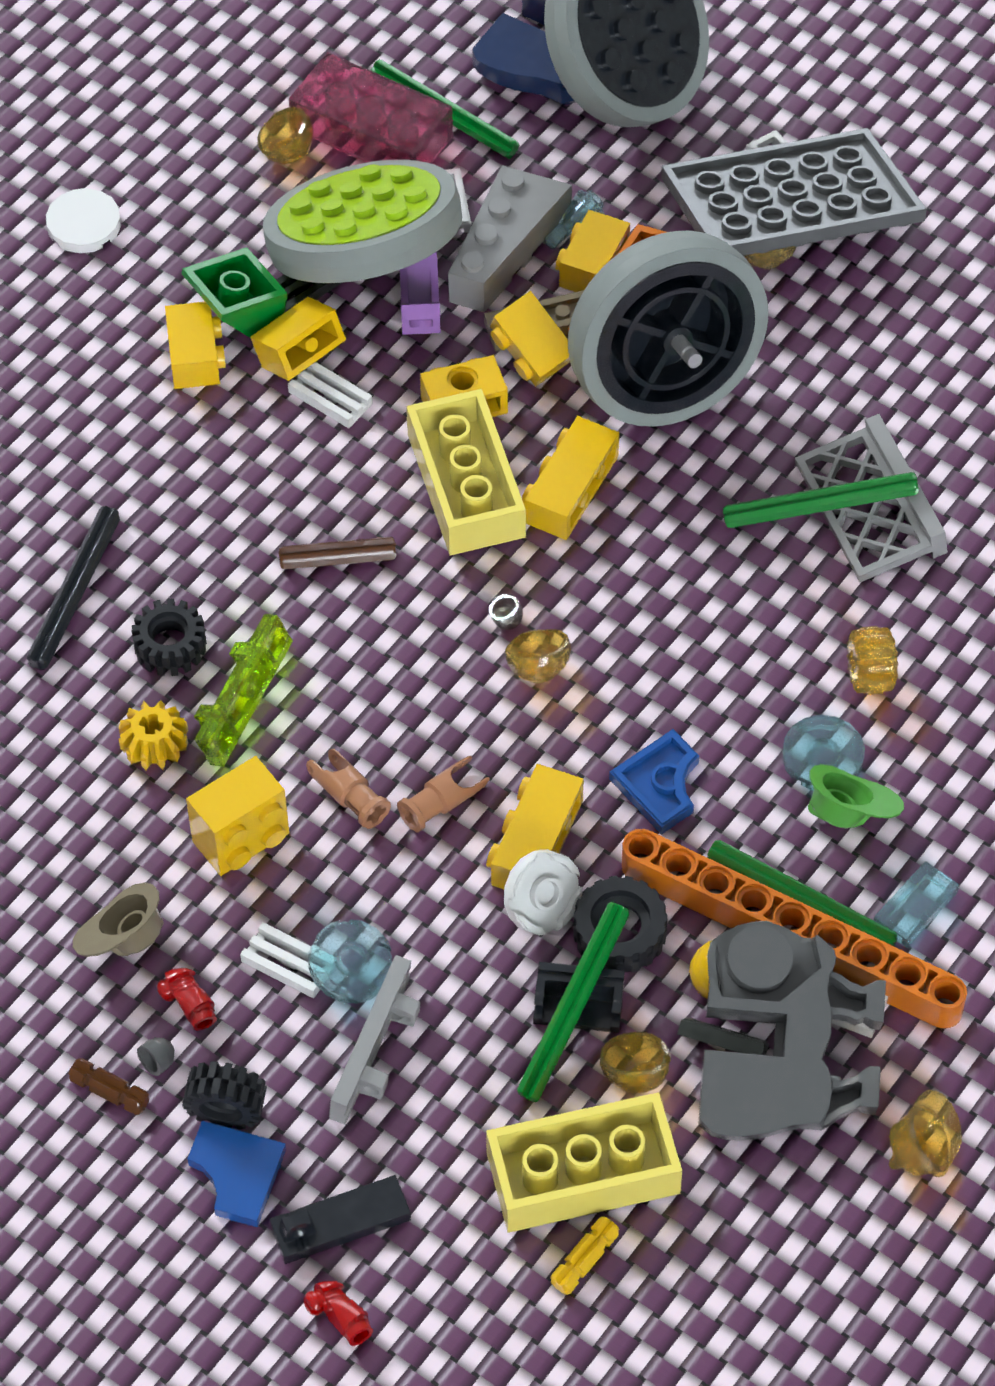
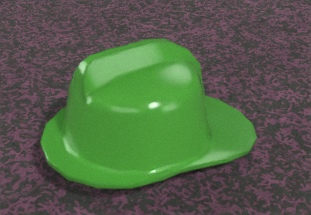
M815 765L809 771V780L814 790L808 805V811L833 826L845 829L855 828L863 825L870 817L893 818L899 816L904 811V802L899 795L881 784L851 775L844 770L830 765Z

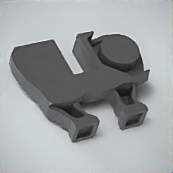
M769 921L741 924L721 933L712 940L707 954L709 989L706 1017L775 1024L773 1056L713 1050L704 1051L698 1126L712 1137L743 1141L765 1138L793 1129L823 1130L836 1120L846 1117L854 1111L875 1115L879 1104L881 1067L869 1066L858 1075L842 1080L839 1076L830 1075L823 1057L831 1038L832 1020L845 1021L854 1026L864 1023L870 1029H881L884 1022L886 981L877 980L863 987L848 981L842 975L833 972L836 964L835 950L819 935L813 938H803L791 930Z

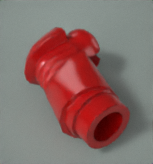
M176 968L165 972V979L160 980L157 984V990L161 998L168 1002L176 998L194 1030H204L212 1026L217 1021L214 1013L215 1003L194 979L196 972L188 968Z
M337 1281L316 1283L314 1291H309L304 1296V1305L307 1311L314 1316L324 1311L328 1317L327 1319L347 1339L351 1346L359 1345L369 1339L373 1329L369 1324L368 1313L343 1292L344 1285Z

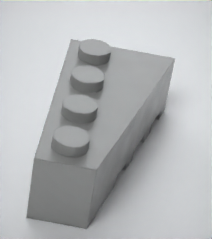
M502 165L448 272L449 302L485 312L512 282L514 273L520 267L524 268L530 262L532 253L541 243L546 244L554 235L556 226L560 222L564 223L571 216L572 185Z

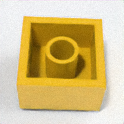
M257 756L252 757L186 798L192 842L220 876L231 870L242 868L250 861L251 857L266 848L277 846L284 840L286 835L290 834L285 789Z

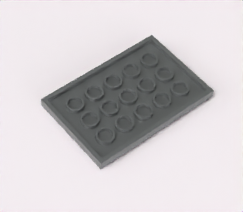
M868 128L662 165L661 179L694 230L720 238L743 256L766 253L771 250L792 246L798 247L823 240H835L840 237L860 233H872L876 230L897 226L904 227L909 224L923 222L926 219L927 208Z

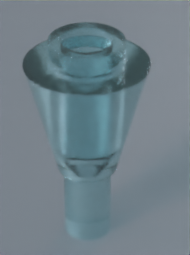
M578 190L561 217L559 224L544 238L546 245L554 250L566 237L571 235L576 222L582 223L588 210L604 214L602 210L604 204L601 199L592 191Z

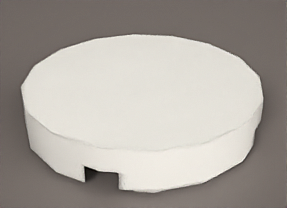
M89 188L71 190L60 195L50 204L46 213L47 230L50 238L58 242L59 247L75 253L95 252L102 249V244L109 240L111 243L117 237L121 227L119 207L113 198L102 191Z
M548 849L533 851L522 857L510 871L504 887V905L508 917L518 928L536 935H546L547 932L552 930L558 931L565 927L574 916L575 904L578 898L582 897V887L578 886L579 880L577 876L581 877L578 867L569 857Z

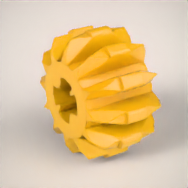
M143 700L140 711L129 708L127 719L120 720L119 746L123 753L127 754V759L131 765L141 761L142 767L147 771L152 764L157 763L163 770L167 759L178 763L179 751L186 750L188 745L187 722L184 721V718L180 717L176 706L166 709L165 704L160 700L155 707H149Z

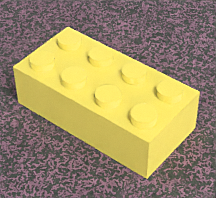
M482 389L406 406L408 437L449 555L526 538V509Z
M659 1092L486 1130L487 1157L507 1233L681 1193L682 1168Z

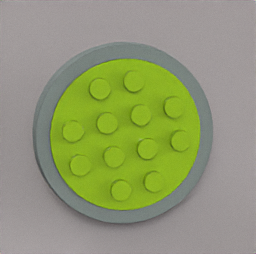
M383 160L352 165L308 180L279 198L264 217L265 245L275 268L282 274L297 280L314 283H343L374 278L411 266L444 247L456 235L461 226V200L453 177L446 170L434 164L414 160Z

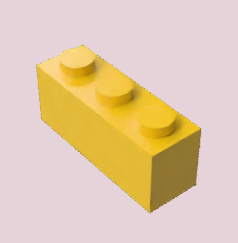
M580 416L576 417L569 429L564 428L559 435L556 445L557 449L552 457L547 455L543 460L537 481L534 485L530 483L522 495V501L526 509V524L567 540L619 456L620 432Z
M536 764L530 778L526 776L523 778L517 795L519 804L515 811H508L502 826V833L504 834L500 844L494 843L487 858L486 866L491 868L492 886L504 889L513 867L522 857L533 851L548 849L560 854L583 802V778L540 764Z

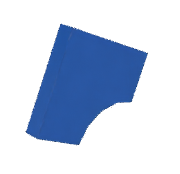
M672 729L609 772V780L662 835L694 813V804L686 793L685 783L689 773L699 764V755Z
M201 1122L187 1160L189 1166L203 1172L214 1185L216 1191L215 1216L258 1228L284 1158L286 1144L210 1122Z

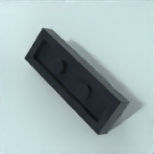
M393 1175L298 1208L292 1212L272 1217L269 1220L284 1264H288L411 1220V1212L397 1177Z

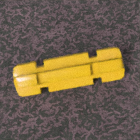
M602 1216L598 1218L591 1227V1233H586L565 1258V1265L560 1264L551 1275V1284L565 1295L570 1294L579 1284V1277L584 1278L605 1253V1246L609 1247L618 1237L619 1227L607 1217Z

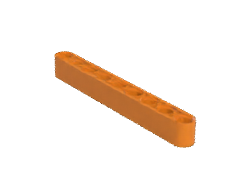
M635 829L624 837L621 865L625 876L633 877L637 881L642 880L648 883V886L651 889H655L660 895L729 928L750 922L769 921L780 926H796L799 929L791 931L803 938H813L819 935L825 942L837 946L833 948L836 955V964L833 972L862 987L877 980L886 981L885 995L888 996L887 1004L935 1027L942 1029L951 1028L960 1022L964 1011L967 988L964 982L957 976L650 830ZM635 854H645V855H647V857H645V858H639V857H635L634 855H635ZM680 871L685 874L682 876H676L671 874V872ZM718 889L721 890L722 893L714 894L710 893L708 890ZM756 907L759 908L760 911L751 912L748 911L746 908ZM868 961L876 966L866 967L860 964V962ZM909 980L913 982L914 985L907 986L901 984L898 981ZM946 998L954 1003L943 1004L939 1002L937 999Z

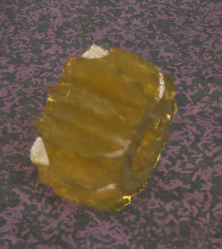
M878 626L852 630L847 642L848 654L846 657L848 660L847 669L850 673V682L853 684L854 690L857 693H867V695L883 694L886 691H892L898 679L897 666L899 664L897 661L898 651H896L895 639L888 627Z

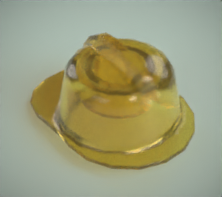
M936 1090L924 1091L917 1098L909 1113L892 1126L889 1132V1140L893 1153L888 1165L892 1170L903 1168L905 1172L912 1176L932 1174L935 1177H943L948 1172L949 1166L956 1157L962 1142V1129L952 1103L943 1094Z

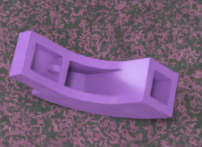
M437 252L429 257L400 270L402 335L441 333Z

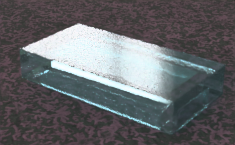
M925 861L874 916V921L896 932L898 935L897 941L907 948L958 893L959 884Z

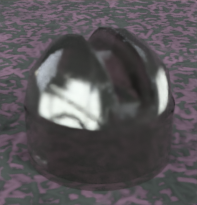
M504 594L491 602L488 610L493 622L501 629L512 630L522 622L523 608L515 596Z

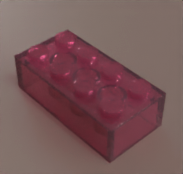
M329 52L325 54L289 97L291 129L366 163L383 160H414L432 164L453 137L452 106Z

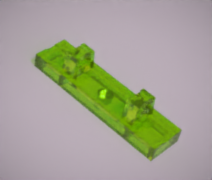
M264 614L249 642H235L229 655L233 658L236 665L214 705L201 704L194 715V718L201 726L194 740L204 752L210 765L225 766L293 642L278 615Z

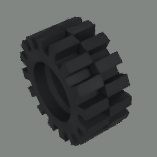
M167 598V605L164 606L161 605L160 600L154 601L153 610L148 605L143 607V616L139 614L135 616V625H132L131 630L138 662L141 665L145 663V669L149 672H152L156 667L157 675L165 676L166 670H171V676H178V668L181 667L185 673L191 671V662L197 666L201 662V655L205 656L207 642L202 615L198 616V610L194 606L188 610V603L181 600L179 605L175 606L174 599ZM166 630H177L185 635L181 641L172 645H162L154 641L156 635Z
M204 1062L199 1063L198 1067L193 1066L191 1071H189L182 1107L187 1110L186 1113L189 1116L197 1115L196 1120L200 1122L207 1120L210 1123L221 1124L231 1129L232 1126H236L238 1129H245L246 1126L251 1128L260 1121L267 1090L266 1082L264 1079H258L259 1075L255 1072L247 1073V1068L242 1066L235 1069L232 1068L233 1064L226 1062L225 1066H220L218 1062H210V1066Z

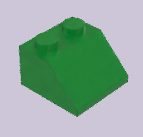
M247 247L182 268L184 278L221 321L248 337H251L285 313L287 292Z

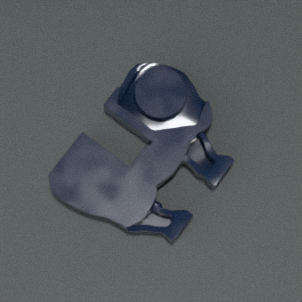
M522 0V16L545 26L546 0ZM502 13L472 48V65L479 74L488 80L516 91L546 96L562 105L576 103L562 84L554 68L548 50L545 31Z

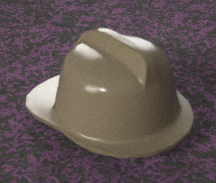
M144 882L134 884L118 894L105 908L89 919L77 931L73 938V949L76 953L85 957H91L112 951L118 956H129L148 948L156 940L164 924L157 909L160 901L157 888L153 884Z

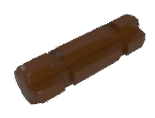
M83 1058L76 1059L68 1073L71 1082L83 1088L89 1086L88 1091L117 1106L124 1104L123 1109L135 1115H140L145 1110V1107H147L150 1099L149 1094L136 1085L129 1087L128 1081L101 1067L94 1069V1064Z

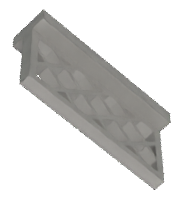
M880 414L865 419V428L795 457V463L809 490L819 489L818 485H822V488L847 484V482L835 479L840 466L859 470L854 482L863 481L866 473L886 477L912 471ZM863 443L867 449L863 462L845 457L847 450L858 444ZM821 460L833 463L827 477L811 473L808 466ZM920 486L919 493L916 495L874 502L870 513L850 509L851 507L822 512L859 583L928 553L931 554L933 559L948 553L945 530ZM882 502L899 507L900 512L896 521L877 516ZM846 517L865 522L860 536L843 532L842 526ZM872 525L891 529L886 544L867 539ZM899 532L913 535L918 541V544L907 549L893 546ZM863 547L882 552L877 562L862 567L858 557Z

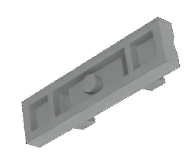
M395 955L331 1098L329 1119L346 1125L359 1093L382 1099L388 1085L389 1076L371 1067L391 1021L413 1027L420 1012V1001L404 995L410 979L411 960Z

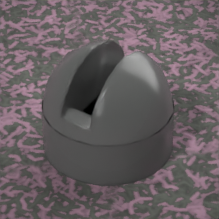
M155 1037L138 1047L137 1055L141 1064L149 1073L159 1076L174 1062L175 1050L172 1043L167 1039Z

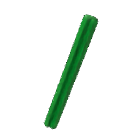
M382 59L375 61L374 66L370 70L372 77L504 157L511 159L515 156L519 149L518 141Z
M914 472L730 504L723 507L724 521L728 528L913 496L919 493L918 479Z
M716 840L708 851L707 858L892 946H895L898 935L891 929L721 840Z
M613 902L608 903L517 1088V1092L521 1097L532 1102L539 1101L629 917V910L622 905Z

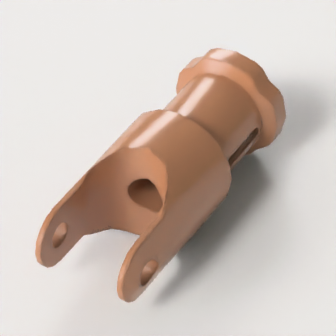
M330 749L328 757L338 771L323 770L315 761H307L306 767L311 777L342 807H349L358 816V823L367 829L374 828L388 815L391 802L387 798L378 796L368 787V780L337 750Z
M471 755L461 759L426 782L424 789L412 798H403L397 802L400 816L411 830L417 833L425 828L427 821L439 813H448L486 786L490 780L489 777L484 778L472 787L466 788L460 787L451 777L452 774L471 761Z

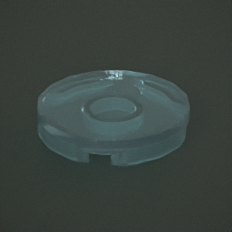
M816 715L806 717L790 728L784 738L782 760L786 772L792 779L794 776L797 780L801 781L802 786L814 790L809 780V771L813 766L820 764L830 765L844 770L851 775L858 776L863 767L865 746L861 735L850 723L835 716Z
M350 919L349 922H332L315 937L308 952V969L314 983L325 995L339 1002L358 1004L371 1000L378 995L392 964L391 947L388 940L377 928L361 920Z

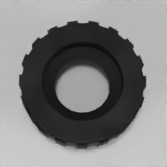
M611 876L609 879L603 881L600 879L594 882V885L590 888L587 887L582 892V897L578 898L574 912L573 937L574 942H577V950L580 955H583L608 903L613 902L635 912L640 918L641 930L630 941L616 942L604 969L631 971L633 973L639 971V968L643 966L647 967L652 964L653 959L661 954L662 945L665 944L667 935L666 905L664 900L661 901L659 898V893L655 889H651L648 883L642 880H634L633 877L625 876V878Z

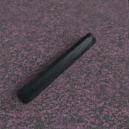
M102 506L98 510L26 656L30 667L39 670L48 668L120 521L117 509Z

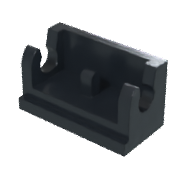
M539 962L534 998L533 1024L549 1025L577 968L576 965ZM603 968L575 1028L619 1033L625 971Z

